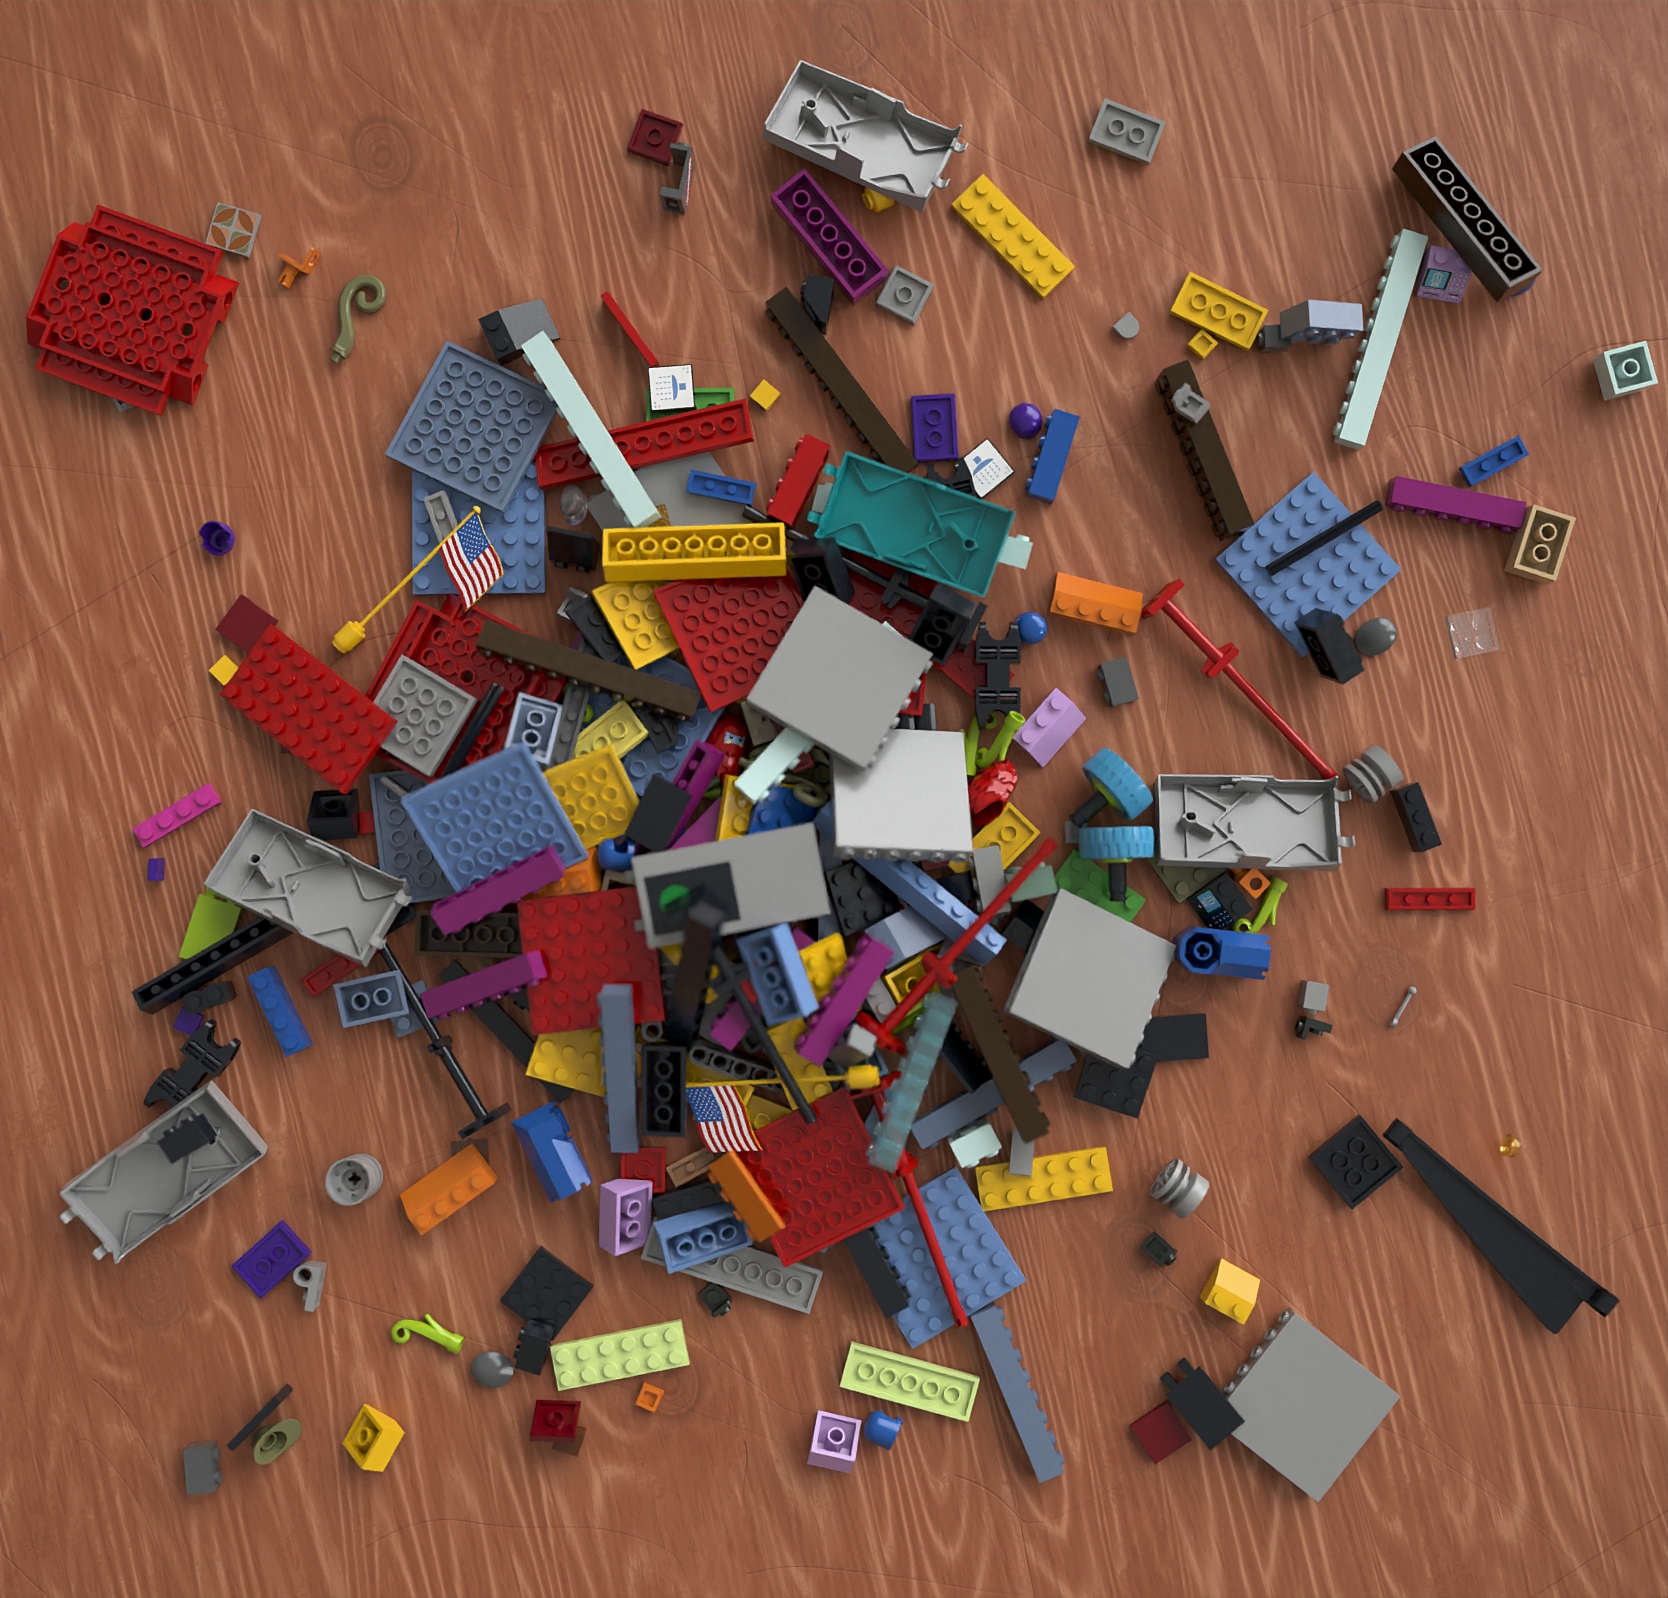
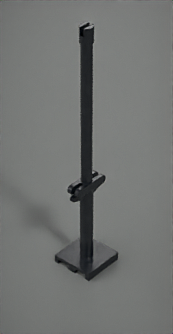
M747 505L742 513V517L754 523H780L750 505ZM784 525L785 538L793 542L795 540L811 539ZM842 555L848 570L886 589L881 598L882 605L892 609L902 598L924 609L929 598L907 587L910 571L906 570L904 573V569L898 567L892 578L889 579ZM979 602L972 618L964 629L956 649L962 652L965 651L988 605Z
M705 883L664 904L667 915L666 919L670 925L685 918L691 908L695 909L700 902L707 905L712 903ZM718 945L714 965L719 973L708 982L709 987H713V992L716 995L731 990L797 1105L800 1115L806 1124L813 1123L817 1119L813 1108L804 1097L740 985L751 977L747 962L730 965L721 947Z
M385 942L382 949H378L390 971L400 970L406 998L432 1041L431 1044L427 1045L428 1051L440 1057L477 1120L458 1132L463 1140L512 1109L507 1102L490 1113L487 1112L452 1052V1038L449 1035L442 1037L432 1018H427L422 1001L388 943Z

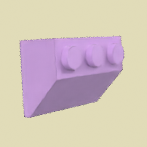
M1055 688L1029 716L1020 730L1015 732L1012 741L1043 768L1086 720V717L1068 697Z
M616 1179L600 1185L599 1247L617 1256L646 1244L651 1228L652 1181Z

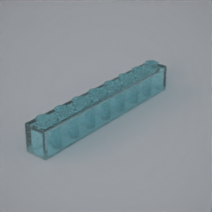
M931 990L930 995L925 994L921 1005L925 1007L922 1016L918 1015L913 1026L916 1028L914 1037L910 1036L905 1049L909 1051L906 1058L902 1057L897 1069L901 1071L898 1080H893L890 1087V1092H893L890 1101H885L881 1112L885 1114L882 1122L878 1121L873 1133L877 1135L874 1144L870 1143L866 1151V1156L869 1157V1164L893 1173L895 1172L957 1006V999Z

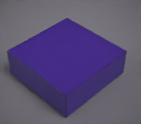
M165 858L148 859V881L164 880Z
M182 1007L173 1027L192 1035L199 1029L205 1015L200 1013L187 1014L185 1008Z

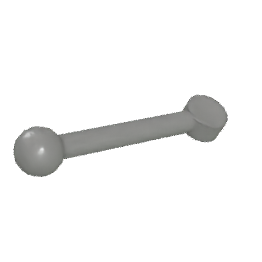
M1411 986L1408 988L1406 998L1395 1017L1389 1023V1026L1392 1028L1397 1025L1398 1019L1411 996L1416 994L1417 990L1415 987Z

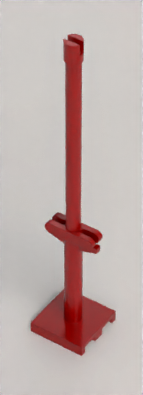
M1180 579L1169 582L1142 608L1140 616L1143 619L1154 616L1162 609L1208 657L1201 669V672L1207 678H1213L1223 671L1310 762L1324 780L1334 778L1335 776L1339 777L1338 780L1340 779V776L1311 749L1230 664L1239 654L1238 648L1233 647L1234 644L1232 642L1217 648L1171 600L1185 585Z
M1048 836L1042 842L1032 857L941 959L929 951L924 953L920 960L926 974L882 1023L879 1022L877 1017L861 1011L854 1017L864 1030L876 1036L875 1043L881 1049L886 1047L889 1052L894 1053L897 1051L901 1056L908 1050L892 1031L936 982L949 989L950 983L953 984L957 981L956 975L948 968L950 964L1042 861L1056 849L1058 844Z
M899 1068L889 1075L879 1077V1085H874L873 1088L852 1089L846 1091L845 1094L848 1100L871 1094L895 1160L892 1167L893 1170L891 1171L892 1178H903L950 1306L955 1326L959 1328L962 1325L963 1328L969 1322L964 1309L961 1307L912 1173L918 1166V1160L916 1157L912 1158L911 1153H906L883 1091L903 1077Z

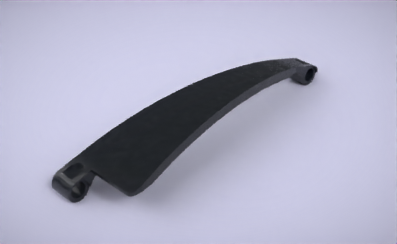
M1395 1118L1382 1134L1386 1140L1402 1152L1475 1246L1550 1332L1558 1334L1583 1301L1603 1317L1608 1316L1620 1302L1615 1295L1591 1279L1414 1134L1412 1129L1402 1121Z

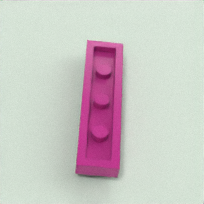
M208 783L132 829L143 848H147L219 805L222 801L212 784Z

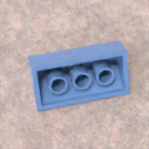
M787 922L768 927L737 940L744 962H747L749 966L750 978L768 1026L805 1017L818 1008ZM773 961H774L775 963H777V964L774 965V966H771V965L769 964V963H771V962H773Z
M722 1201L653 1223L657 1242L668 1274L753 1244L745 1231L748 1227L744 1221L739 1222L732 1211L735 1208L731 1202L726 1203Z

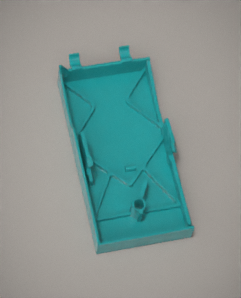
M845 451L840 468L826 463L823 473L835 477L823 514L821 515L813 511L809 512L807 521L819 524L818 530L814 534L815 537H835L837 544L977 596L986 597L1015 519V511L913 474L911 475L848 451Z

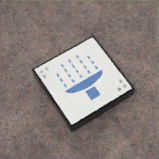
M692 364L648 367L652 413L696 410Z
M988 438L963 457L971 472L976 496L981 500L1015 473ZM956 463V464L953 465V467H954V469H955L956 471H957V466H959L958 463Z

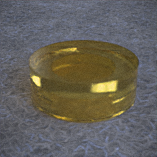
M1510 1134L1506 1135L1501 1144L1502 1155L1509 1158L1517 1156L1521 1147L1520 1139Z

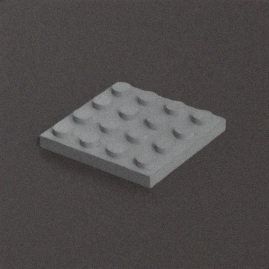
M401 655L374 700V703L398 720V723L381 747L426 775L433 777L478 699L408 657Z

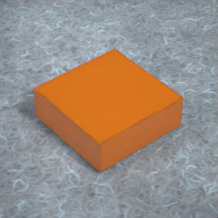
M644 1382L635 1405L655 1413L664 1390Z

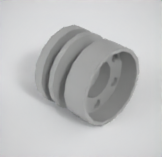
M1372 745L1361 753L1362 761L1353 759L1351 764L1345 765L1342 770L1353 790L1370 804L1375 803L1378 797L1385 795L1383 787L1392 790L1403 781L1402 772L1386 751L1377 745Z
M357 1153L335 1162L329 1168L326 1174L325 1186L328 1194L335 1202L351 1206L372 1197L379 1191L383 1183V1171L381 1165L374 1157L368 1154ZM355 1175L361 1176V1180L356 1179Z
M1174 1158L1156 1177L1150 1189V1195L1154 1199L1159 1198V1202L1162 1205L1169 1202L1168 1209L1183 1219L1189 1216L1200 1204L1208 1190L1209 1181L1197 1172L1189 1175L1190 1167L1186 1164L1183 1165L1180 1159Z

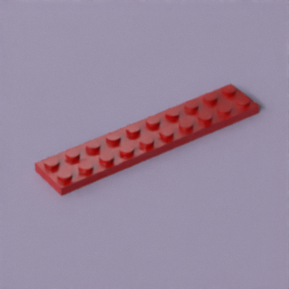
M746 398L608 430V433L631 469L754 442L749 405ZM578 437L539 447L535 455L538 487L541 490L602 477L600 472L596 473L589 462L592 459L589 454L585 456L578 446L581 442Z

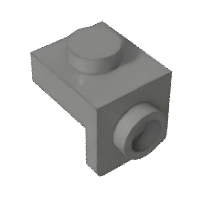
M1188 384L1178 389L1172 399L1175 411L1196 424L1211 407L1207 400L1193 393Z
M569 587L567 597L557 611L556 618L576 627L565 613L588 595L582 590Z

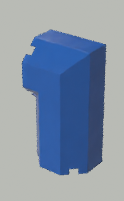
M1190 926L1173 937V944L1177 945L1174 951L1176 953L1175 959L1187 971L1265 980L1266 976L1262 975L1263 971L1268 972L1271 945H1266V940H1270L1268 935Z
M554 1100L511 1122L551 1203L555 1202L556 1199L559 1201L582 1189L580 1185L585 1183L587 1186L593 1181L573 1136L568 1137L567 1132L571 1131L570 1125L561 1108H554L556 1104Z

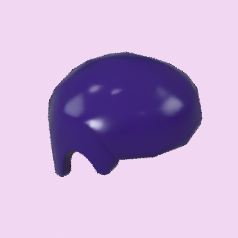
M1021 403L1015 406L1009 414L1010 428L1019 438L1030 439L1038 435L1042 429L1041 412L1035 405L1029 403Z
M209 521L204 523L199 530V535L203 538L202 547L210 554L223 556L232 550L235 536L227 524Z

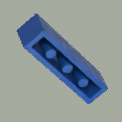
M1054 409L1052 415H1047L1044 427H1047L1046 435H1041L1038 443V448H1041L1039 457H1034L1031 466L1035 470L1033 477H1028L1025 489L1028 490L1026 497L1049 504L1053 503L1080 416Z
M276 966L266 967L248 976L251 987L285 1056L288 1057L313 1045Z

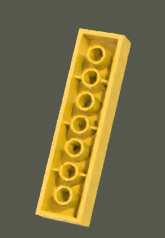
M784 523L603 529V569L605 581L786 575Z

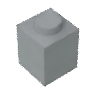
M1301 980L1298 1006L1303 1007L1304 1012L1318 1014V1010L1325 1011L1329 985Z

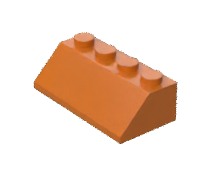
M1057 572L1047 615L1132 636L1137 631L1142 610L1143 593Z
M598 845L586 849L588 853L587 859L565 868L564 875L558 882H550L544 885L538 892H530L524 895L521 900L601 890L603 882L601 867L597 858Z
M472 1142L402 1192L400 1197L409 1220L422 1236L493 1185L498 1177Z
M733 1150L727 1152L707 1167L709 1170L706 1173L713 1184L718 1183L722 1189L719 1192L726 1203L731 1202L735 1208L732 1211L739 1222L744 1221L748 1227L745 1231L752 1241L756 1239L757 1242H762L785 1226Z

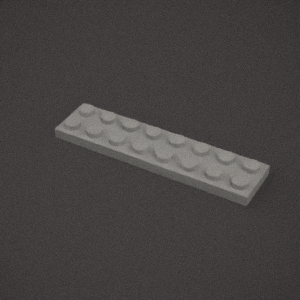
M655 1214L641 1259L665 1266L653 1225L654 1222L660 1221ZM747 1246L679 1270L680 1272L810 1314L823 1274L822 1269L801 1262H796L784 1268L777 1254L753 1246Z

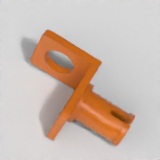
M311 248L302 265L287 255L279 253L278 256L285 260L286 266L277 281L290 288L298 271L311 274L322 252Z
M1229 868L1232 871L1229 877L1239 883L1253 898H1258L1270 885V882L1258 869ZM1257 877L1261 880V886L1253 890L1250 887V881Z

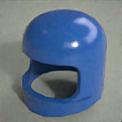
M1025 612L1014 621L1018 625L1021 643L1027 645L1036 644L1042 641L1046 635L1047 624L1044 618L1037 613Z
M611 838L603 840L597 851L599 865L609 871H630L635 840L625 838L621 845H614Z
M880 1410L873 1411L865 1422L864 1436L868 1441L890 1450L904 1420L899 1417L891 1419Z

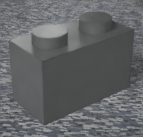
M1127 656L1098 665L1099 670H1096L1097 678L1100 683L1103 682L1105 691H1102L1103 698L1106 704L1109 703L1110 708L1139 699Z
M853 1024L845 1028L827 1057L847 1068L871 1057L875 1050L876 1036Z
M217 1440L190 1443L183 1450L187 1495L214 1493L223 1482V1472L219 1467L221 1450L218 1448Z

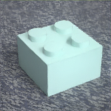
M1646 341L1605 351L1593 358L1604 401L1647 390L1658 383Z
M986 1117L978 1120L977 1123L970 1127L959 1130L955 1136L948 1139L962 1168L965 1166L971 1168L979 1163V1159L985 1156L990 1158L998 1154V1149L1002 1148Z

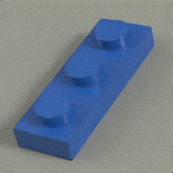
M1518 435L1458 469L1468 487H1471L1528 456L1529 453Z
M690 470L686 492L752 506L756 483Z

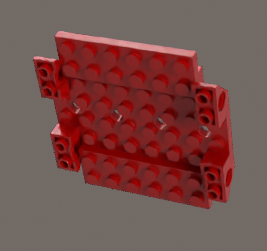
M97 204L90 223L86 222L85 225L73 222L57 235L26 315L27 343L30 346L41 349L35 369L162 416L170 393L172 398L194 405L208 368V364L203 361L204 355L217 322L225 323L240 283L221 275L215 276L224 254L222 250ZM63 280H68V288L60 290V283ZM105 295H110L109 304L101 305V298ZM147 310H151L152 317L147 321H143L142 314ZM189 325L193 326V333L190 336H184V328Z
M452 593L448 594L440 611L415 600L365 696L374 702L401 655H404L478 699L433 777L426 775L382 747L378 749L376 755L432 784L438 781L492 683L502 686L504 690L460 770L503 751L519 693L557 703L567 683L561 679H549L545 677V674L537 671L536 673L528 672L522 666L516 664L514 666L501 662V659L492 657V659L485 658L476 649V643L485 620L529 635L532 634L474 604L465 612L462 599ZM471 671L473 673V680L465 683L463 680L464 674Z

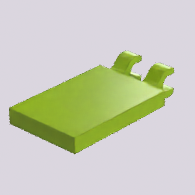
M206 888V894L201 893L198 896L179 957L188 959L235 932L244 908L228 900L218 899V895Z

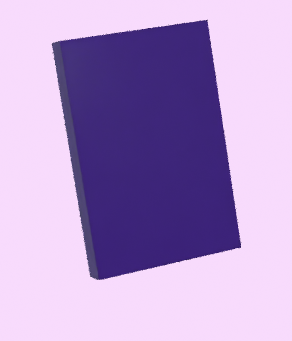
M955 394L911 396L913 446L916 461L918 463L956 461V458H958Z
M282 1220L231 1267L261 1299L312 1252L286 1222Z

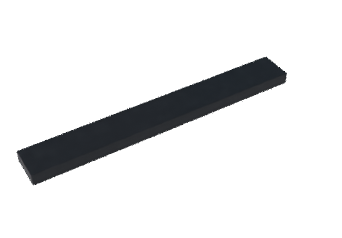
M454 960L439 974L445 983L470 975L457 960ZM485 999L486 1004L473 1007L472 1004L468 1007L527 1068L535 1042L495 1000ZM536 1078L559 1103L575 1090Z

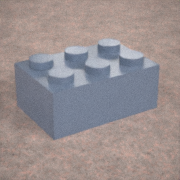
M1306 300L1280 312L1281 339H1291L1292 343L1304 340L1308 341L1309 344L1326 342V345H1336L1342 339H1351L1354 337V334L1363 331L1362 304Z

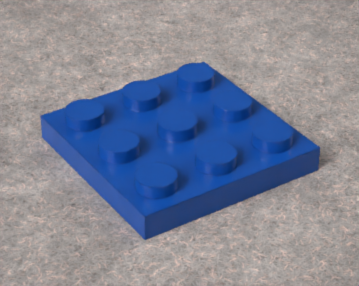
M773 784L767 790L770 794L762 803L757 801L753 805L745 836L812 823L816 817L818 807H811L800 802L794 797L793 789Z

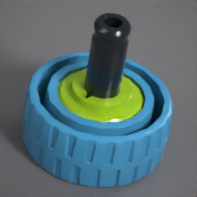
M1102 748L1082 767L1086 778L1096 792L1076 808L1074 813L1069 815V819L1077 828H1082L1084 823L1089 822L1108 805L1125 819L1133 820L1152 803L1153 797L1140 777L1120 756L1109 748Z
M1152 827L1082 828L1079 830L1080 858L1101 859L1102 863H1108L1110 902H1123L1127 900L1126 862H1132V858L1153 857L1154 833Z

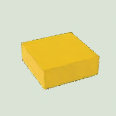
M1201 329L1186 347L1203 361L1216 347L1218 342L1204 329Z
M763 379L752 392L750 398L765 411H768L781 393Z
M224 655L209 671L226 686L239 667L228 656Z

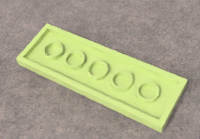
M681 1319L552 1344L550 1346L558 1391L686 1366L690 1363Z
M851 1341L840 1387L969 1422L980 1377Z

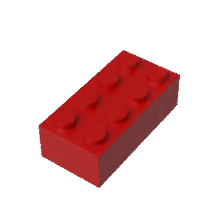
M807 433L803 439L799 438L794 449L796 450L794 459L789 458L785 467L786 475L784 479L780 477L775 487V490H777L776 496L769 499L765 508L767 516L780 523H784V525L794 529L830 456V444Z

